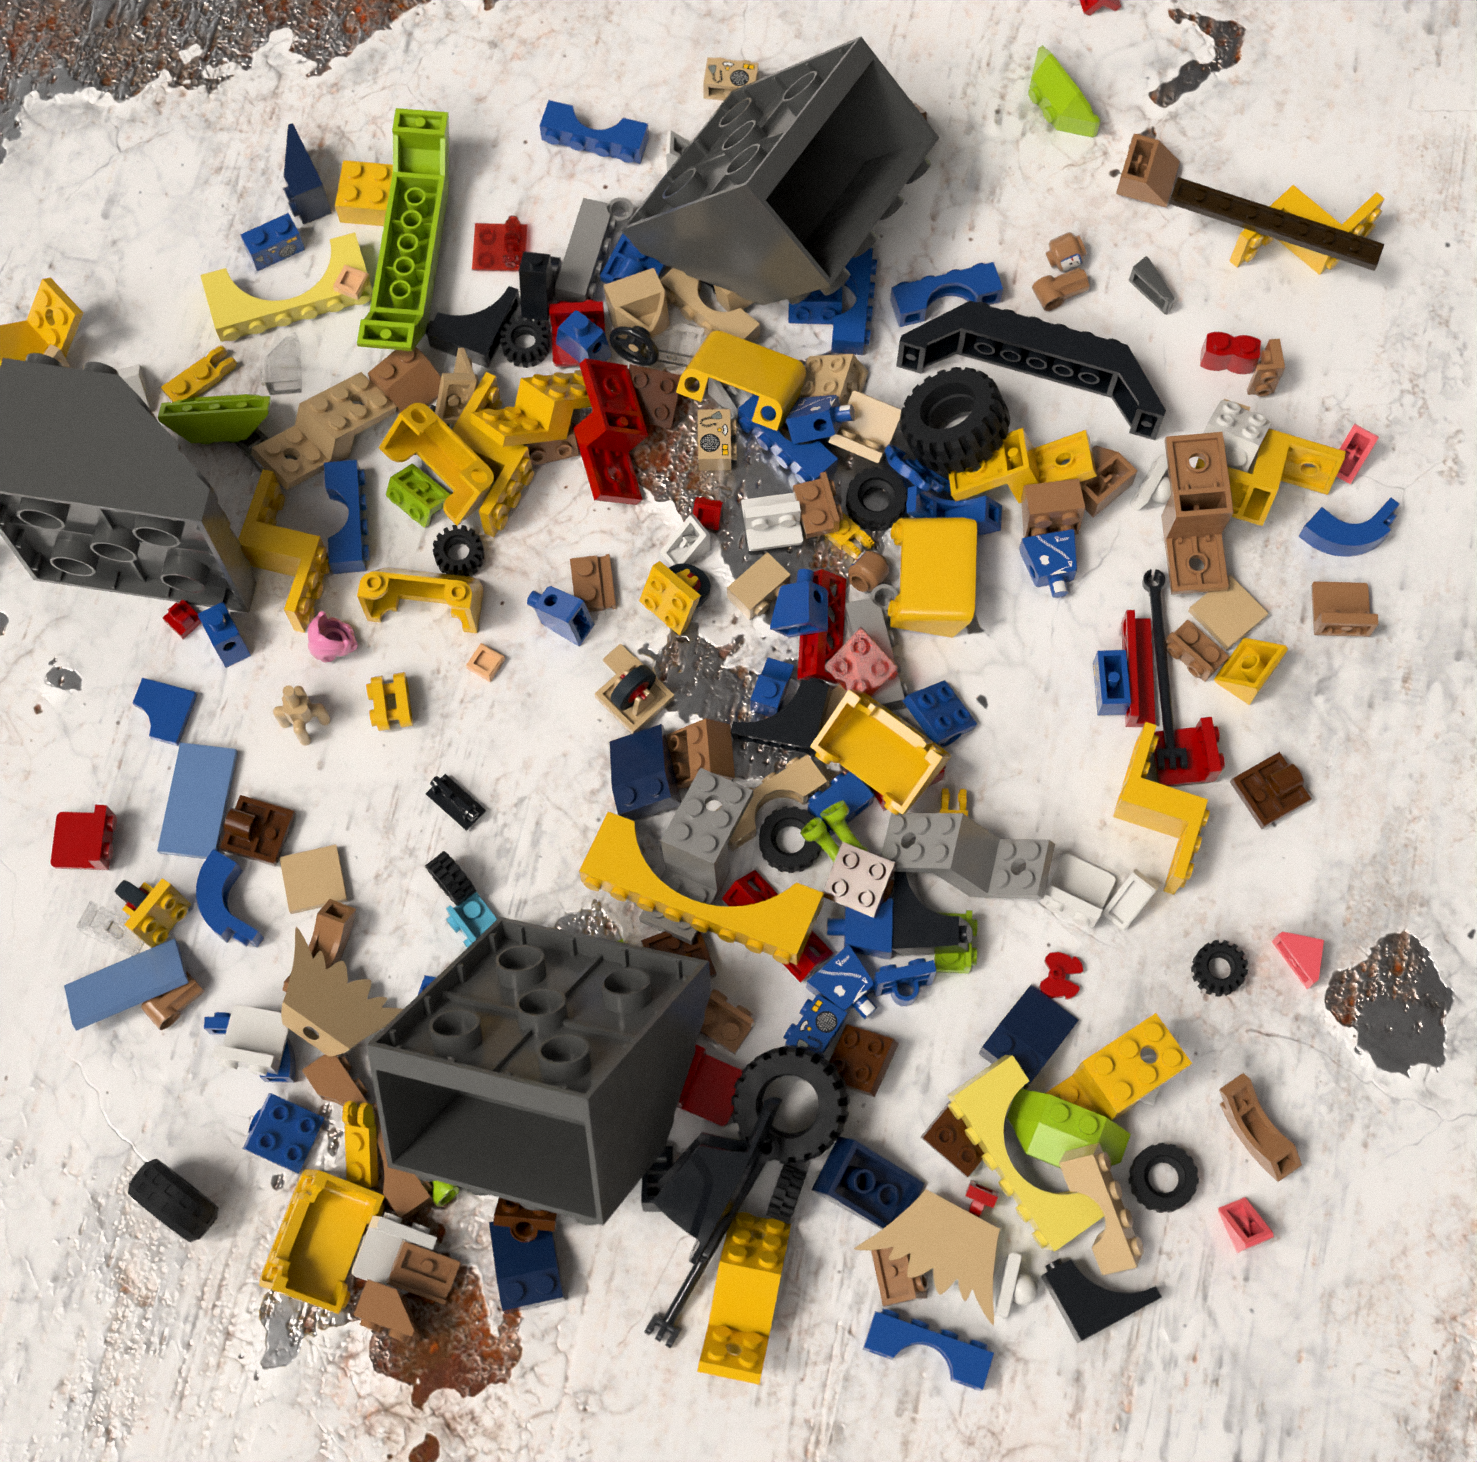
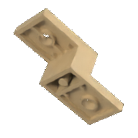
M360 372L299 403L295 426L252 447L251 455L266 470L273 471L277 481L286 490H289L324 471L325 462L343 461L348 458L354 435L394 415L397 406ZM352 401L362 402L364 405L353 404ZM292 455L296 457L297 460L287 459L284 456Z

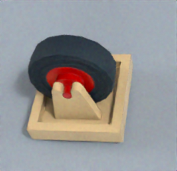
M636 657L594 693L595 698L631 734L642 729L675 699L674 694L656 677L655 673L647 665H643Z

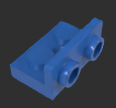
M842 286L829 295H824L819 289L812 291L804 300L792 305L789 302L788 322L791 324H834V316L842 314Z

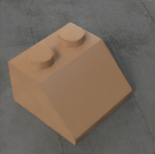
M417 347L413 351H393L368 372L370 381L397 406L396 411L398 413L413 403H422L428 406L438 398L441 377L428 358Z

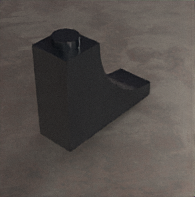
M523 251L519 267L522 318L548 321L550 315L549 304L553 302L554 288L561 267V257H551L550 254Z
M508 286L504 294L495 303L473 314L448 315L437 312L434 320H430L426 327V335L430 347L456 357L458 348H464L467 357L471 358L472 363L489 368L501 344V330L504 331L503 326L505 323L510 325L509 320L514 317L521 303L519 290Z
M810 678L809 681L801 679L800 686L792 700L778 713L756 722L733 721L731 728L733 740L816 757V751L810 746L823 728L831 696L830 686L824 680L818 678Z
M895 872L892 949L902 956L969 952V943L972 942L973 938L972 928L969 923L960 916H947L932 911L919 892L916 872Z
M1059 1258L1045 1266L1047 1272L1041 1276L1077 1343L1162 1298L1156 1286L1135 1293H1121L1102 1288L1086 1278L1075 1266L1072 1259L1063 1263L1062 1259Z

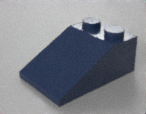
M291 123L288 125L284 165V179L287 187H284L283 191L293 216H299L302 224L305 225L331 214L332 211L323 183L294 124Z
M662 724L609 741L611 784L619 816L634 821L680 806L682 802Z
M1031 984L984 1043L979 1055L991 1064L1004 1055H1013L1029 1079V1082L1023 1086L1027 1090L1079 1020Z
M840 1136L811 1190L872 1225L884 1229L912 1205L918 1198L925 1183L860 1142Z
M493 1221L489 1222L502 1311L505 1314L566 1301L553 1231L538 1230L534 1240L520 1242L513 1238L510 1227L493 1225Z

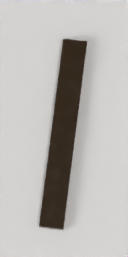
M1180 177L1177 178L1168 203L1375 271L1384 247L1383 243Z

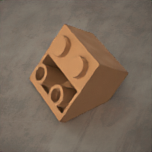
M1134 133L1116 194L1167 207L1180 161L1160 140Z
M1096 445L1092 447L1097 476L1080 482L1085 510L1093 518L1133 485L1138 471L1119 452Z
M1079 479L1024 485L1021 498L1024 538L1074 529L1075 535L1079 534L1085 511Z
M705 718L667 734V743L679 789L690 788L700 768L728 780L735 778L730 724Z
M367 1279L354 1312V1316L361 1319L359 1325L378 1333H382L383 1328L390 1330L388 1336L408 1344L411 1343L412 1339L420 1341L422 1333L406 1296L397 1289Z

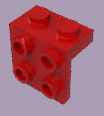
M586 300L577 303L560 301L556 304H549L554 366H579L577 360L556 345L558 327L577 310L605 332L603 301Z
M1212 717L1200 718L1196 727L1175 729L1176 747L1186 748L1187 769H1181L1180 758H1176V769H1169L1168 759H1164V770H1158L1156 751L1157 749H1165L1163 731L1154 732V735L1159 736L1153 752L1159 784L1177 786L1215 782L1222 770H1224L1223 753L1218 752L1217 746L1220 740L1219 729L1213 725Z
M95 805L94 813H58L54 830L51 865L56 869L109 870L110 860L113 857V832H115L117 827V817L107 805Z
M696 1044V1052L677 1108L724 1127L728 1124L734 1110V1106H731V1097L735 1094L736 1090L734 1085L743 1072L737 1067L707 1055L706 1048Z

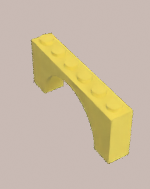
M355 232L329 239L331 257L323 277L310 290L290 299L270 301L250 296L235 285L226 268L200 275L214 327L220 341H234L241 336L252 333L259 334L266 329L277 326L284 327L295 321L313 319L320 314L338 312L345 307L363 305L372 300L373 290L370 280L359 300L338 293L333 288L344 265L367 273Z
M1004 1055L949 1093L947 1097L951 1103L948 1104V1107L958 1120L962 1118L966 1124L967 1129L965 1133L974 1145L979 1144L984 1152V1155L981 1157L986 1166L991 1171L995 1170L1001 1178L998 1183L1003 1192L1008 1197L1012 1195L1018 1204L1015 1210L1025 1223L1029 1221L1035 1230L1032 1233L1034 1240L1042 1249L1046 1247V1249L1055 1252L1103 1218L1104 1214L1100 1206L1093 1199L1082 1193L1072 1191L1046 1192L1034 1187L1012 1165L1004 1143V1121L1012 1099L1029 1082V1079L1013 1055Z

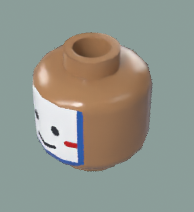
M1071 232L1050 240V251L1045 252L1050 266L1056 265L1061 272L1081 265L1084 261L1083 256L1087 255L1080 236H1075Z
M872 551L862 552L848 569L850 583L856 590L861 592H872L876 586L881 585L889 575V567L884 556Z

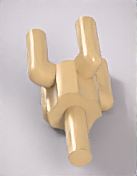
M290 685L283 688L284 695L281 698L283 706H276L273 709V714L282 728H288L292 723L294 733L303 746H307L310 744L311 738L306 731V724L313 717L317 716L320 724L328 725L331 721L330 716L323 704L311 703L302 686L294 688Z

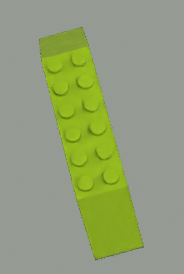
M396 108L392 127L393 173L370 311L364 319L360 320L357 346L413 351L426 334V327L429 323L448 201L449 113Z

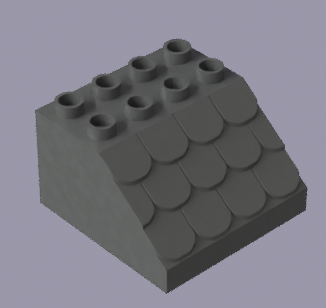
M860 36L731 91L621 231L641 254L657 259L661 264L684 271L687 276L735 292L741 298L761 305L785 299L794 305L804 300L812 291L819 289L824 295H829L837 291L848 280L850 272L845 266L850 259L866 252L877 240V234L873 231L877 222L887 219L902 206L904 198L899 192L905 184L916 181L929 169L931 162L926 156L938 141L939 136Z
M40 353L28 354L25 361L3 358L0 366V535L32 579L173 602H180L183 599L187 604L212 607L224 602L228 610L249 613L257 582L252 574L253 568L249 560L241 551L242 545L231 530L227 515L218 504V497L214 489L201 472L180 452V444L157 421L146 403L119 376L118 371L100 362H86L83 369L62 367L58 360Z
M499 917L367 1044L388 1167L414 1174L422 1181H440L466 1188L474 1195H492L514 1201L529 1210L543 1209L575 1218L577 1222L583 1225L598 1224L604 1226L665 1149L674 1123V1113L696 1052L695 1045L705 1019V1010L712 992L709 961Z

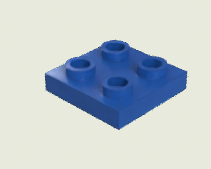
M622 234L600 274V281L608 284L651 268L655 269L660 279L667 265L661 264L657 259L641 254L625 234Z
M946 680L908 694L903 700V703L927 736L936 744H940L941 747L952 744L961 735L972 731L978 725Z
M919 958L909 961L908 966L897 968L896 964H891L879 968L880 972H875L873 980L875 984L873 989L874 995L877 997L891 994L893 1001L897 1005H912L917 998L919 987L929 986L933 983L937 972L934 960L926 962L925 958ZM900 985H908L912 988L913 994L902 996L898 993L897 988Z
M268 1093L262 1108L256 1112L248 1129L249 1136L242 1149L299 1174L325 1118L277 1095Z

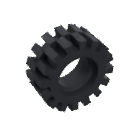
M521 315L518 316V321L511 318L509 320L510 325L505 323L503 326L504 331L501 330L500 341L507 361L510 363L513 361L514 366L517 367L522 363L523 368H528L527 363H531L532 367L536 366L537 359L540 363L543 362V355L547 356L549 353L548 348H550L548 330H546L545 324H541L540 320L536 319L534 321L532 319L523 320ZM522 335H531L535 338V343L528 348H519L515 345V340Z
M452 525L453 530L449 531L448 527L444 528L443 535L440 532L437 534L438 541L434 540V549H432L439 570L442 573L446 572V574H464V576H470V571L473 574L478 572L477 566L481 567L483 565L482 559L485 556L480 536L475 534V530L472 528L468 531L465 525H461V529H458L456 525ZM455 544H465L469 548L467 557L461 560L451 559L448 556V551Z
M441 852L425 865L434 881L437 882L438 886L455 905L459 906L476 892V888L470 879L467 878V875L447 852Z
M1214 940L1211 944L1209 942L1198 951L1192 961L1191 972H1194L1192 978L1194 982H1199L1197 987L1200 990L1205 988L1207 990L1206 994L1211 995L1215 993L1216 997H1221L1222 994L1227 996L1233 991L1235 992L1245 981V976L1248 974V969H1246L1248 961L1243 959L1245 954L1242 950L1240 952L1236 950L1238 947L1236 944L1230 946L1228 945L1229 941L1223 940L1222 943H1219V940ZM1214 958L1226 960L1230 965L1229 976L1223 979L1214 977L1209 971V962Z
M788 1164L783 1165L766 1216L787 1224L790 1223L807 1171Z

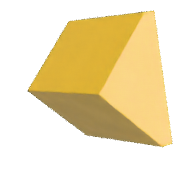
M1243 638L1213 680L1250 705L1277 668L1288 648L1286 645Z

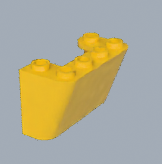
M716 330L707 335L682 373L676 393L702 402L710 377L759 396L752 422L778 431L786 422L787 416L800 396L806 377V369L803 363L795 358ZM698 380L700 383L699 390H689L688 388ZM764 406H771L775 409L776 417L774 420H767L763 417L762 409Z
M413 403L400 412L379 446V449L395 462H405L414 454H417L454 491L445 500L443 510L456 526L482 506L494 480L490 467L427 405L422 403Z

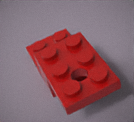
M585 358L579 363L593 412L573 429L595 501L637 505L643 499L629 451L648 437V433L628 366Z

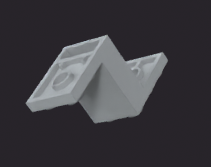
M700 768L661 839L665 870L660 880L687 898L713 905L731 872L728 842L753 797V790ZM711 800H718L721 802L722 807L717 811H710L706 808V804ZM643 910L639 916L641 923L662 932L666 931L672 934L673 937L691 945L698 933L697 930L691 927V924L681 920L680 922H673L667 919L663 913L655 910L652 912Z
M891 813L881 857L898 863L895 872H932L969 897L1044 899L1055 843L1050 840L999 839L963 813H906L903 815L901 813L899 815ZM916 837L915 843L907 848L910 839ZM1026 863L1025 870L1017 875L1018 867Z

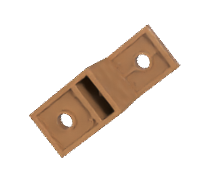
M1223 432L1167 436L1164 442L1171 495L1163 510L1161 519L1171 595L1227 590L1229 585L1222 532L1233 514V505ZM1199 457L1204 461L1205 466L1201 469H1195L1190 465L1189 459ZM1192 558L1200 559L1204 564V568L1199 571L1193 570L1189 565V560Z

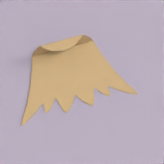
M296 927L293 966L281 1009L284 1026L328 1057L350 1050L363 1039L384 1028L403 1010L400 1008H383L382 1006L387 1001L386 997L367 999L371 988V980L369 979L355 980L347 983L348 974L344 961H339L326 970L323 953L319 951L312 958L304 936ZM307 1026L314 1028L318 1032L319 1036L312 1030L308 1029Z
M925 1189L912 1205L893 1222L854 1248V1250H878L894 1247L889 1260H896L910 1253L911 1256L907 1270L908 1278L920 1276L933 1268L934 1283L939 1295L947 1291L958 1279L959 1290L963 1300L966 1301L971 1290H973L983 1313L989 1322L994 1325L993 1274L997 1240L1000 1231L994 1225Z

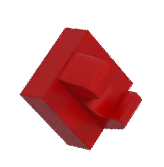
M696 497L693 514L704 528L719 530L723 502L721 500L706 499V497Z
M183 599L179 603L172 605L168 609V613L162 617L164 622L182 639H185L201 624L198 613Z
M970 1180L965 1196L973 1200L968 1212L980 1217L985 1205L994 1208L999 1192Z

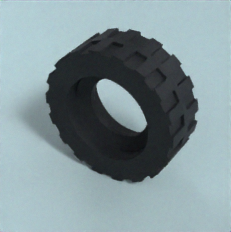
M878 467L864 469L863 472L857 473L855 478L851 479L846 496L847 512L852 517V521L855 524H859L863 529L883 531L888 527L891 528L893 523H896L902 517V514L904 515L907 489L903 485V480L899 479L896 473L888 471L889 469H879ZM874 487L884 489L890 497L889 505L881 511L868 509L863 502V495L868 489Z
M785 806L782 809L772 811V814L764 819V824L760 827L759 849L762 852L763 859L767 860L769 866L775 867L780 872L794 873L795 871H804L806 867L813 865L814 860H817L821 850L819 844L815 841L807 842L805 840L804 846L799 851L786 853L778 847L776 837L781 829L788 826L802 830L809 821L815 818L814 815H810L807 810L799 809L796 806Z
M1158 1143L1157 1145L1148 1146L1135 1157L1129 1169L1130 1177L1128 1182L1131 1185L1132 1195H1135L1139 1204H1143L1150 1211L1155 1210L1157 1213H1169L1180 1209L1191 1200L1192 1196L1196 1193V1185L1199 1183V1177H1197L1198 1169L1193 1163V1158L1188 1156L1184 1149H1180L1171 1143L1169 1145ZM1166 1163L1176 1170L1178 1184L1173 1191L1161 1193L1150 1185L1148 1176L1150 1169L1154 1165Z

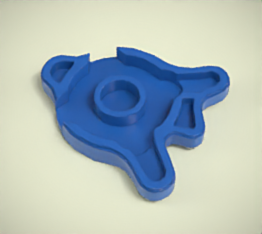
M892 444L887 445L884 450L887 461L899 474L924 491L928 492L931 490L941 493L944 490L951 493L950 481L928 469L927 466L920 464L917 458L915 461L909 458L903 459L907 452Z

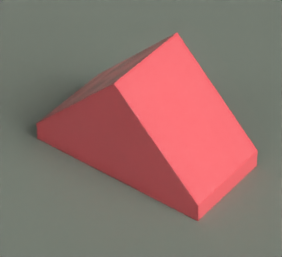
M1354 424L1339 449L1346 451V454L1336 477L1351 484L1379 436Z
M1288 932L1278 934L1272 943L1306 989H1309L1319 980L1324 940Z
M1246 1197L1218 1208L1221 1219L1237 1253L1264 1243L1274 1237L1272 1230Z

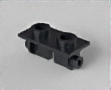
M446 774L441 778L435 776L430 782L432 787L425 793L466 831L486 812L477 801Z

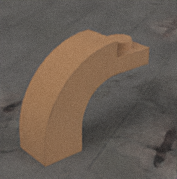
M329 899L317 913L313 935L308 946L312 958L319 951L323 953L326 970L341 960L350 937L356 913L355 908ZM290 975L284 981L282 991L287 992Z
M1242 1073L1219 1089L1223 1099L1220 1106L1230 1126L1252 1157L1268 1174L1279 1182L1302 1166L1295 1145L1280 1133L1266 1116L1258 1101L1251 1079Z

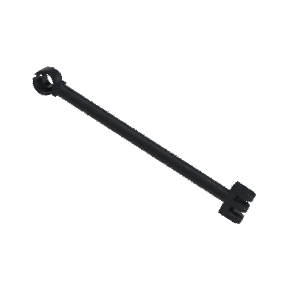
M1150 569L1144 574L1142 586L1149 592L1165 744V749H1157L1156 751L1158 770H1164V759H1168L1169 769H1176V758H1180L1181 769H1187L1186 748L1176 747L1161 590L1166 579L1163 572L1155 569L1153 581L1157 582L1158 585H1149L1148 582L1152 579V570Z
M767 1135L765 1142H770L773 1135ZM777 1138L771 1143L773 1147L771 1153H765L761 1149L736 1202L729 1212L728 1221L706 1262L698 1261L696 1265H693L664 1317L655 1313L646 1327L644 1333L649 1336L654 1331L655 1326L660 1328L655 1337V1340L658 1342L662 1340L666 1332L671 1334L666 1341V1347L671 1349L682 1329L674 1323L768 1160L778 1156L781 1145Z

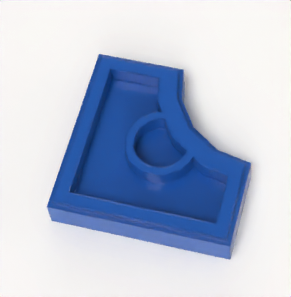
M142 678L134 697L133 705L145 711L151 724L149 733L151 739L178 746L197 694L194 691Z

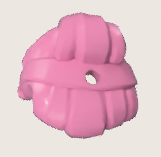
M320 611L318 616L308 625V649L317 660H321L324 663L331 662L337 656H346L358 647L352 627L334 617L327 619L324 611Z

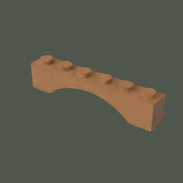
M343 1053L339 1056L331 1057L324 1054L302 1069V1072L316 1093L323 1100L337 1103L341 1106L347 1101H355L358 1108L362 1103H369L364 1096L368 1093V1090L359 1077L353 1080L348 1072L352 1069V1066ZM373 1102L371 1105L374 1110V1125H376L377 1142L384 1165L383 1194L398 1217L402 1218V1221L405 1222L433 1202V1198L429 1194L433 1191V1187L429 1181H422L414 1174L388 1167L376 1102Z

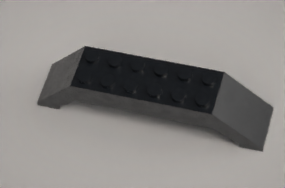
M968 301L901 335L896 367L922 374L925 367L958 354L1106 396L1113 400L1131 427L1130 434L1151 440H1156L1165 416L1166 409L1127 344H1123L1116 339L1098 337L1088 331L1080 332L1073 330L1063 324L1048 323L1038 317L1016 314V312L1010 309L1002 310L992 307L985 302Z

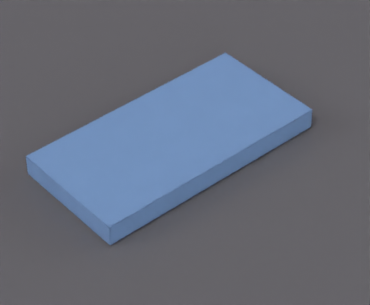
M180 742L157 849L159 854L206 859L213 849L218 851L238 755L236 749Z
M174 938L64 985L71 1022L77 1031L189 982L179 945Z

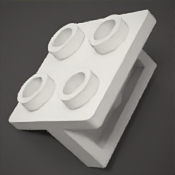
M794 493L743 499L741 501L749 551L803 544L800 525L799 501H796Z

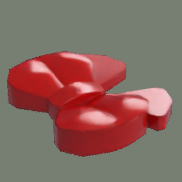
M1061 952L1049 953L1044 959L1049 973L1048 977L1042 980L1039 985L1041 992L1050 998H1063L1065 996V999L1068 1000L1075 997L1080 988L1071 981L1065 980L1066 974H1081L1084 971L1082 963L1075 956L1071 959L1070 956Z

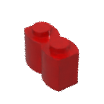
M1224 332L1208 333L1201 348L1200 366L1210 371L1227 369L1236 374L1253 373L1260 358L1261 340L1249 335L1233 337Z

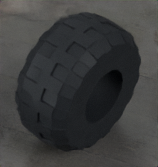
M157 1158L147 1161L129 1182L128 1194L149 1213L188 1242L200 1240L218 1218L219 1207Z

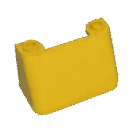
M964 517L900 518L896 523H893L890 533L891 539H894V544L901 546L900 593L894 600L890 601L888 606V616L891 617L890 627L953 638L970 624L975 612L976 520Z
M381 568L365 574L360 580L357 597L367 621L381 623L382 616L387 611L398 610L399 599L447 604L451 607L452 618H458L461 621L463 632H478L484 592L481 582L474 577L398 568Z
M848 690L810 746L816 751L815 756L828 765L831 761L839 763L883 795L882 798L886 802L884 807L895 815H899V813L903 815L909 811L951 758V755L945 749L860 690Z
M304 1170L296 1184L262 1270L259 1286L340 1314L341 1309H345L351 1295V1292L348 1291L347 1283H344L366 1224H370L372 1216H381L383 1213L384 1203L382 1201L385 1195L320 1170Z

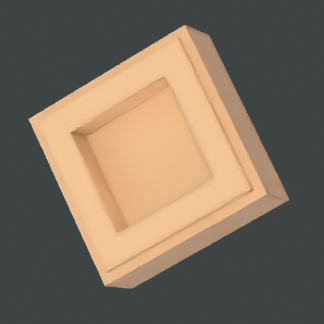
M344 265L333 285L334 291L359 300L370 280V276L368 273Z
M480 643L466 664V668L491 682L504 663L505 656Z

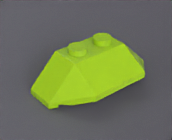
M1043 45L1038 47L1028 91L1030 100L1039 106L1045 120L1048 123H1052L1057 131L1091 138L1097 136L1100 125L1099 117L1094 114L1091 105L1054 55Z
M240 394L194 397L177 400L173 403L164 402L160 406L158 421L190 443L211 444L221 441L236 443L240 440H246L267 417L271 405V396Z
M1020 1089L1014 1096L1007 1114V1119L1012 1125L1025 1154L1060 1169L1059 1162L1065 1151L1100 1143L1102 1151L1108 1154L1111 1166L1119 1164L1122 1161L1131 1136L1129 1132L1105 1116L1053 1095Z

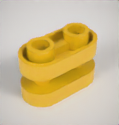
M405 672L393 674L394 682L385 684L383 676L371 677V683L366 684L368 699L373 700L374 709L369 710L372 727L377 726L378 731L390 730V721L399 720L401 728L413 726L409 686ZM395 694L396 709L389 710L387 695Z

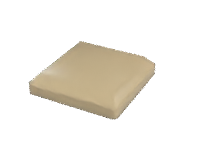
M619 644L603 658V662L617 674L635 657L622 644Z

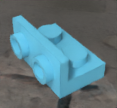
M477 892L459 906L453 908L450 905L446 908L449 914L446 921L455 933L461 930L467 939L463 943L467 948L497 920Z

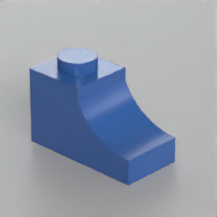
M767 657L762 673L758 676L750 699L751 712L771 717L780 711L794 671V665Z

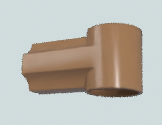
M1077 268L1055 278L1052 275L1044 276L1033 284L1032 290L1044 311H1051L1059 307L1066 299L1088 291L1090 285L1085 271Z
M188 971L186 974L189 983L147 1000L141 1005V1009L159 1030H164L176 1022L181 1015L180 1012L205 992Z

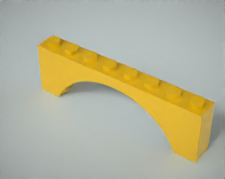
M609 811L579 870L581 882L590 890L606 891L616 900L622 902L626 900L637 903L639 908L648 912L658 911L673 922H680V920L687 922L699 932L706 933L710 931L717 934L725 942L734 943L736 941L744 944L751 952L770 954L776 961L783 964H789V962L798 964L824 904L823 892L797 882L775 897L745 906H715L687 898L667 886L650 869L637 843L635 822Z

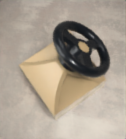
M651 268L603 285L609 318L614 328L609 336L610 344L619 356L639 366H650L657 362L659 350L651 338L659 335L670 326L665 290L655 269ZM646 346L649 348L651 352V356L649 358L644 353ZM622 347L627 348V349L630 350L631 352L635 353L636 356L630 354L629 352H627V351H626L625 349H623Z

